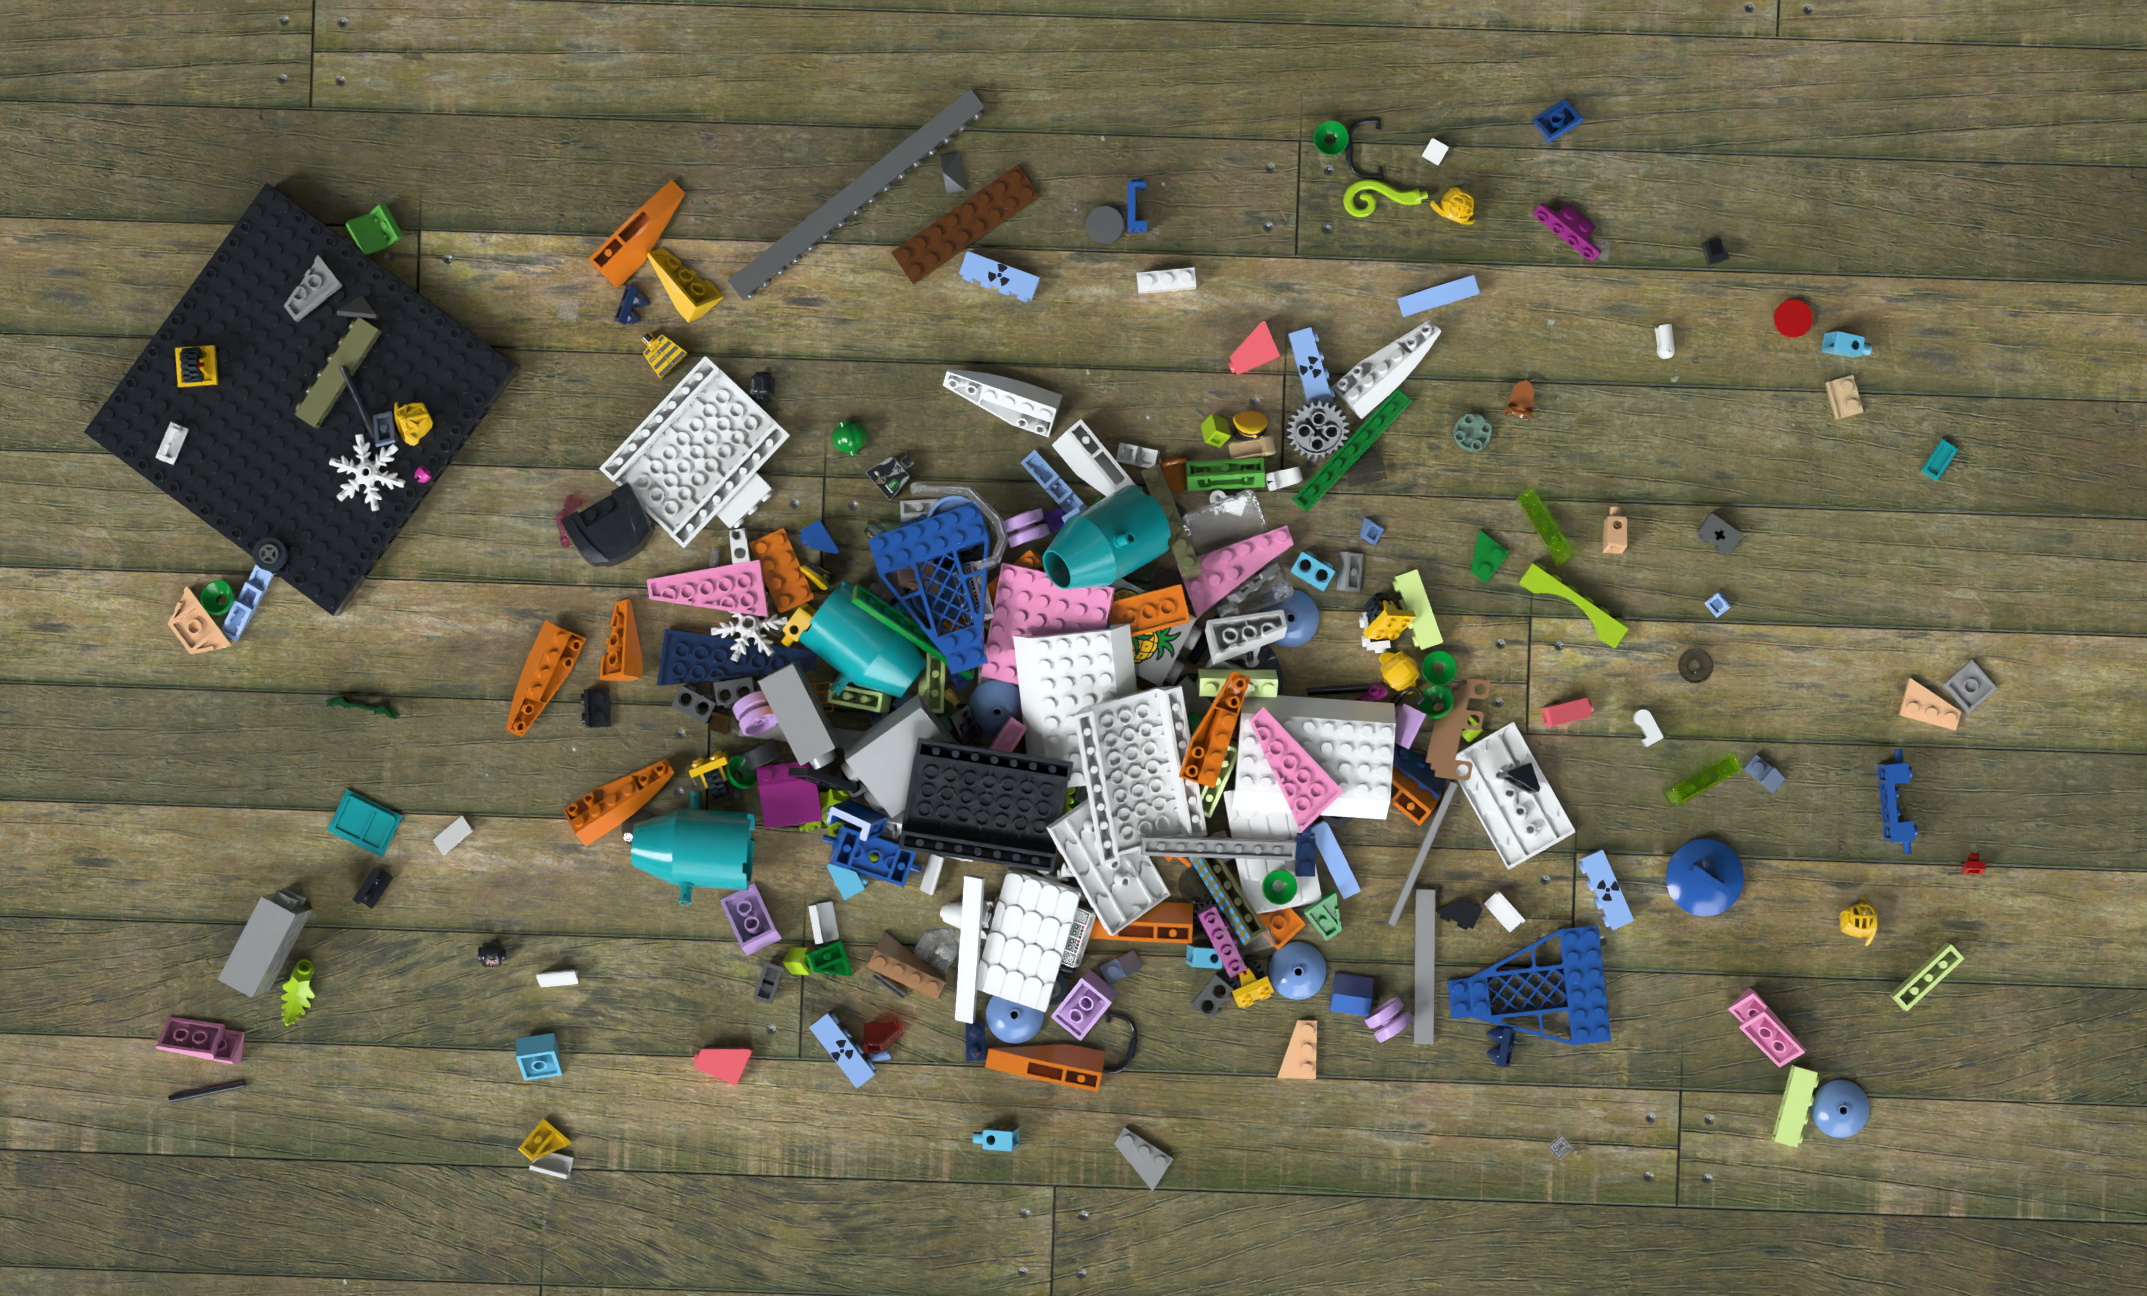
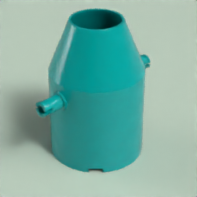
M1127 485L1068 518L1043 555V565L1050 580L1061 589L1106 587L1166 553L1170 547L1168 538L1171 537V532L1166 515L1152 495L1148 497L1142 492L1143 488L1139 486Z
M844 579L842 587H837L810 620L809 623L812 626L808 631L803 630L798 641L839 672L838 678L829 687L832 692L836 689L834 694L839 696L845 686L853 682L856 686L902 698L925 669L927 663L917 645L851 602L855 586L847 579ZM898 601L893 608L903 614L906 608L904 606L900 607L902 603Z
M691 791L689 807L687 809L678 808L635 823L631 847L632 866L673 886H679L680 897L678 903L684 905L685 902L686 905L691 904L692 889L694 887L749 890L747 883H751L755 840H751V831H755L754 813L700 809L702 793L697 791L695 795V791Z

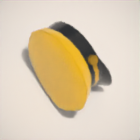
M1257 411L1240 412L1233 418V422L1237 427L1234 431V437L1240 441L1261 437L1265 434L1266 427L1268 426V418Z
M809 561L800 567V570L822 590H827L829 579L832 576H836L834 572L814 565Z

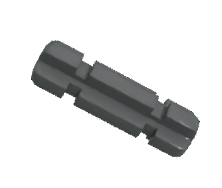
M875 972L872 979L874 981L880 982V985L892 994L895 993L897 998L902 1000L907 994L904 988L898 987L899 985L889 977H885L878 972Z

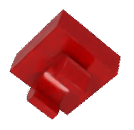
M1970 853L1968 861L1962 866V874L1982 875L1986 869L1985 861H1979L1978 853Z

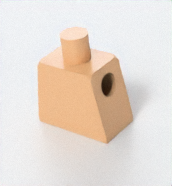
M1610 507V516H1607L1604 521L1603 553L1622 554L1627 547V517H1621V507Z

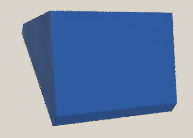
M1564 98L1534 117L1532 121L1546 143L1550 144L1581 124L1583 117Z
M1335 972L1329 1011L1368 1016L1372 1001L1373 978Z

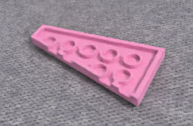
M1287 525L1197 557L1203 574L1184 581L1182 576L1197 619L1208 609L1215 606L1217 602L1250 579L1252 575L1263 569L1265 565L1294 545Z
M760 560L647 580L649 599L769 617Z
M1261 707L1248 721L1299 830L1303 832L1344 791L1264 707Z

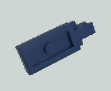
M1310 824L1303 832L1297 833V837H1295L1297 841L1296 877H1315L1316 838L1315 833H1311Z

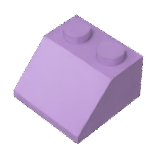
M1403 703L1401 706L1398 705L1395 709V743L1409 749L1426 714Z

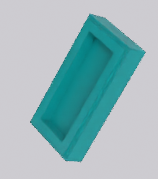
M1942 438L1920 471L1934 481H1938L1957 453L1958 448Z

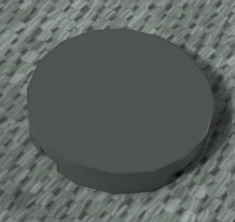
M1099 206L1088 214L1086 231L1094 242L1111 244L1122 235L1124 221L1121 214L1115 208Z

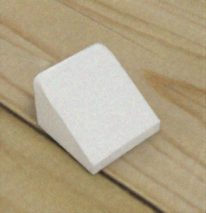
M1432 138L1422 157L1439 165L1449 147Z

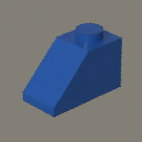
M820 519L800 531L802 536L799 538L805 547L809 546L812 549L833 554L841 553Z

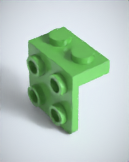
M385 202L379 204L370 213L351 219L346 223V227L360 251L366 256L393 246L403 237L400 227L395 222Z

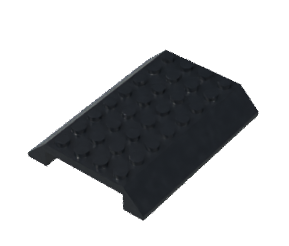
M918 738L903 815L899 849L1053 872L1056 859V844L1046 827L1062 817L1073 762Z

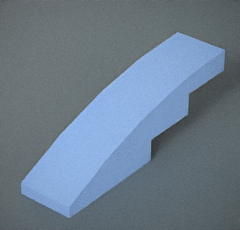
M1472 275L1399 298L1398 302L1402 316L1407 317L1480 294L1481 292L1476 276Z
M1035 450L1020 462L1066 513H1069L1076 507L1080 511L1087 508Z
M255 565L249 580L245 582L239 597L234 601L221 628L227 637L236 642L238 641L275 574L274 572L262 570Z
M1323 820L1311 826V833H1315L1316 845L1343 899L1360 892L1361 890L1328 823Z

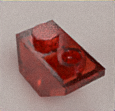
M896 1021L864 1023V1052L884 1053L904 1035L903 1023Z

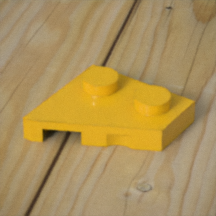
M543 1118L519 1146L518 1150L531 1161H534L562 1149L572 1142Z

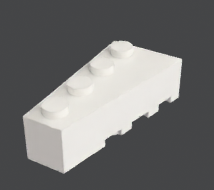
M1283 610L1207 620L1205 633L1213 665L1284 638L1287 623Z

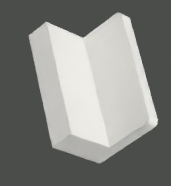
M1498 890L1483 903L1508 932H1511L1521 922H1525V919Z
M833 902L809 905L815 944L839 939Z
M552 1152L534 1160L529 1169L567 1179L570 1176L574 1157Z

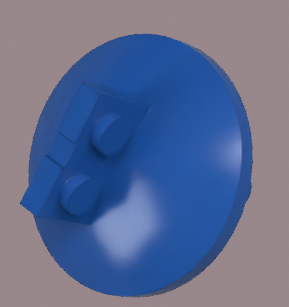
M1696 839L1687 842L1675 851L1667 865L1666 886L1671 898L1680 908L1693 915L1713 916L1726 911L1736 902L1743 888L1744 872L1738 856L1727 845L1716 840Z

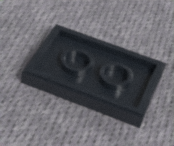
M789 768L788 775L834 791H856L857 788L856 783L810 768Z

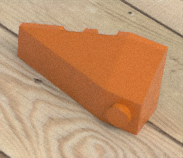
M629 599L618 601L615 603L610 623L612 632L610 638L607 637L606 644H608L606 655H602L600 680L633 681L642 679L643 657L632 603Z

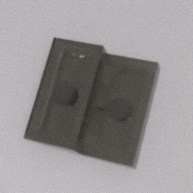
M1374 442L1346 471L1349 487L1387 479L1379 442Z

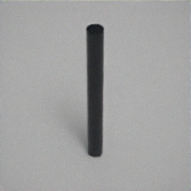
M342 365L339 369L371 438H375L373 421L347 365Z
M1378 683L1307 688L1308 695L1367 692Z
M245 1080L207 1087L169 1095L168 1099L170 1103L246 1088Z

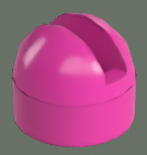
M421 465L415 472V478L419 477L418 482L425 483L432 477V474Z

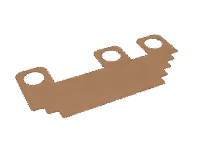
M1467 679L1466 685L1461 684L1459 690L1453 691L1454 706L1451 712L1443 718L1435 719L1426 762L1431 763V769L1435 770V777L1464 781L1470 779L1473 764L1469 761L1455 759L1462 729L1480 730L1482 727L1483 712L1467 710L1469 698H1488L1491 687L1489 681ZM1478 684H1484L1487 688L1483 695L1475 693V687ZM1439 703L1437 711L1443 709V703ZM1469 716H1479V723L1476 726H1470L1468 724ZM1459 765H1466L1468 767V773L1465 776L1457 775L1456 769Z

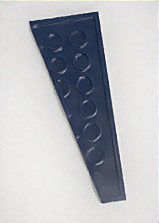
M665 629L657 685L664 686L765 676L797 660H800L805 671H815L818 655L811 650L769 644L775 651V654L769 657L764 649L762 652H759L758 643L754 645V642L748 641L749 646L745 645L746 655L741 652L738 662L731 660L735 650L730 649L734 644L738 643L735 639Z

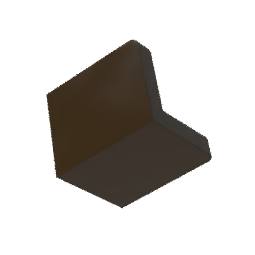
M712 711L708 730L727 735L733 716Z

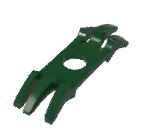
M345 696L332 697L325 700V702H329L327 704L328 707L338 705L345 709L357 707L373 710L374 714L384 713L392 719H397L396 715H400L394 708L386 704H381L378 708L349 703Z

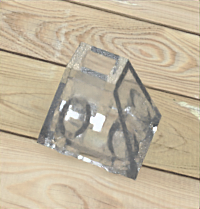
M952 927L927 929L912 953L945 973L959 952L960 932Z

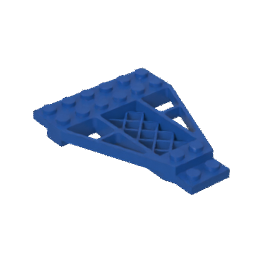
M974 502L868 538L879 576L941 653L946 656L951 675L989 663L984 647L983 630L991 537L979 502ZM985 543L983 570L966 575L959 551ZM942 557L938 566L930 562L931 560ZM946 557L955 561L950 572L941 568ZM924 563L920 570L919 564ZM928 563L937 567L932 578L923 574ZM913 567L919 590L901 596L887 579V575ZM956 567L958 569L960 577L953 574ZM940 569L949 573L944 584L935 580ZM982 575L980 610L978 613L968 579ZM922 576L930 579L927 587H925ZM951 576L960 579L956 590L947 586ZM933 582L942 585L937 596L929 592ZM962 585L965 591V595L959 592ZM945 588L954 592L950 602L941 598ZM928 594L936 598L932 606ZM957 594L966 598L962 608L953 605ZM919 595L922 596L931 625L930 630L906 602L907 599ZM939 600L948 604L943 614L935 611ZM967 604H969L971 613L965 611ZM951 606L960 610L955 621L946 617ZM963 612L972 616L967 627L958 623ZM934 613L942 616L938 625ZM945 618L953 622L949 633L940 629ZM957 625L963 627V629L954 631Z
M1598 925L1559 928L1478 973H1474L1467 978L1447 980L1451 1019L1472 1017L1570 1045L1611 1041ZM1559 935L1561 963L1536 966L1534 947ZM1530 950L1532 962L1530 967L1496 971L1497 967ZM1556 969H1562L1563 975ZM1549 970L1544 977L1537 972ZM1553 970L1561 976L1555 986L1547 980ZM1530 972L1525 979L1518 975V973ZM1534 972L1542 978L1536 988L1527 982ZM1511 974L1506 982L1499 977L1500 975ZM1514 975L1523 980L1517 990L1508 984ZM1495 977L1504 983L1498 992L1489 986ZM1563 980L1565 994L1557 988ZM1545 981L1553 987L1547 996L1538 990ZM1525 983L1534 989L1528 998L1519 993ZM1506 985L1514 991L1508 1001L1500 995ZM1488 988L1495 993L1491 1000H1489ZM1555 990L1564 996L1557 1005L1549 999ZM1536 992L1544 997V1000L1538 1007L1529 1001ZM1517 994L1525 999V1002L1519 1009L1510 1003ZM1498 996L1506 1002L1500 1011L1491 1005ZM1566 999V1005L1560 1006ZM1547 1000L1555 1006L1541 1008ZM1527 1003H1530L1533 1007L1536 1008L1530 1010H1522ZM1508 1005H1510L1516 1010L1512 1012H1503ZM1490 1007L1497 1013L1491 1014ZM1567 1011L1570 1039L1543 1033L1542 1015L1544 1013ZM1537 1015L1539 1031L1502 1022V1018Z

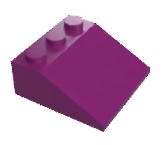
M799 762L756 768L765 829L823 821L819 785L788 775L789 768L813 769L810 762L801 766Z

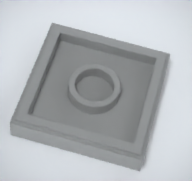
M1970 659L1942 684L1967 714L1998 689L1973 659Z

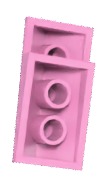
M1748 988L1728 1008L1742 1022L1739 1028L1778 1067L1785 1065L1806 1052L1801 1043L1751 988Z
M168 1017L156 1047L161 1050L235 1064L241 1062L245 1034L240 1031L226 1030L224 1024Z

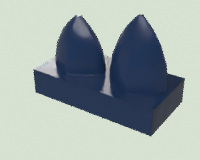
M626 285L614 321L625 325L641 321L639 314L632 306H647L651 304L649 298L642 291L638 290L637 287Z
M975 1021L973 1024L965 1022L966 1061H986L985 1021Z
M1508 1027L1495 1028L1486 1033L1492 1041L1501 1045L1487 1052L1488 1057L1497 1066L1510 1067L1517 1030Z

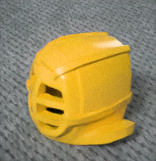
M1458 187L1450 188L1439 200L1438 205L1434 201L1430 203L1435 212L1445 218L1465 225L1475 223V219H1469L1474 214L1473 194L1465 189Z
M399 401L395 402L394 416L400 435L406 443L415 446L432 428L431 416L423 403L406 404L399 408Z
M1402 651L1396 654L1390 652L1380 654L1379 661L1382 664L1380 669L1383 674V681L1387 685L1389 684L1397 691L1416 687V679L1420 673L1415 659Z
M1861 896L1859 897L1860 903L1852 905L1840 913V931L1857 938L1867 937L1864 945L1868 946L1877 930V913L1873 903L1867 897Z

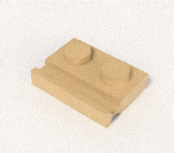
M1853 375L1825 383L1835 420L1864 412Z

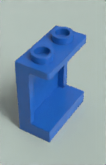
M1139 178L1131 179V182L1127 183L1128 233H1147V221H1135V191L1147 190V182H1143V179Z
M847 799L828 809L826 823L831 825L840 820H845L862 828L859 839L866 842L884 834L889 816L876 812L851 799Z

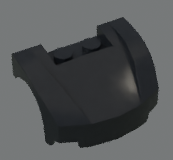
M628 482L611 491L612 495L580 513L576 511L561 520L577 550L591 566L611 567L625 562L642 551L653 535L655 525L645 513L632 486Z

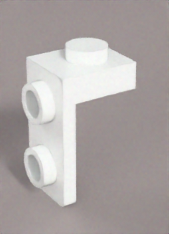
M1362 612V616H1359L1360 628H1364V631L1368 627L1367 612ZM1364 635L1361 636L1362 647H1366V651L1375 650V653L1387 652L1386 648H1391L1390 640L1370 642V639H1366Z

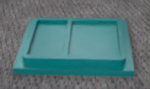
M347 789L327 831L383 857L403 815Z

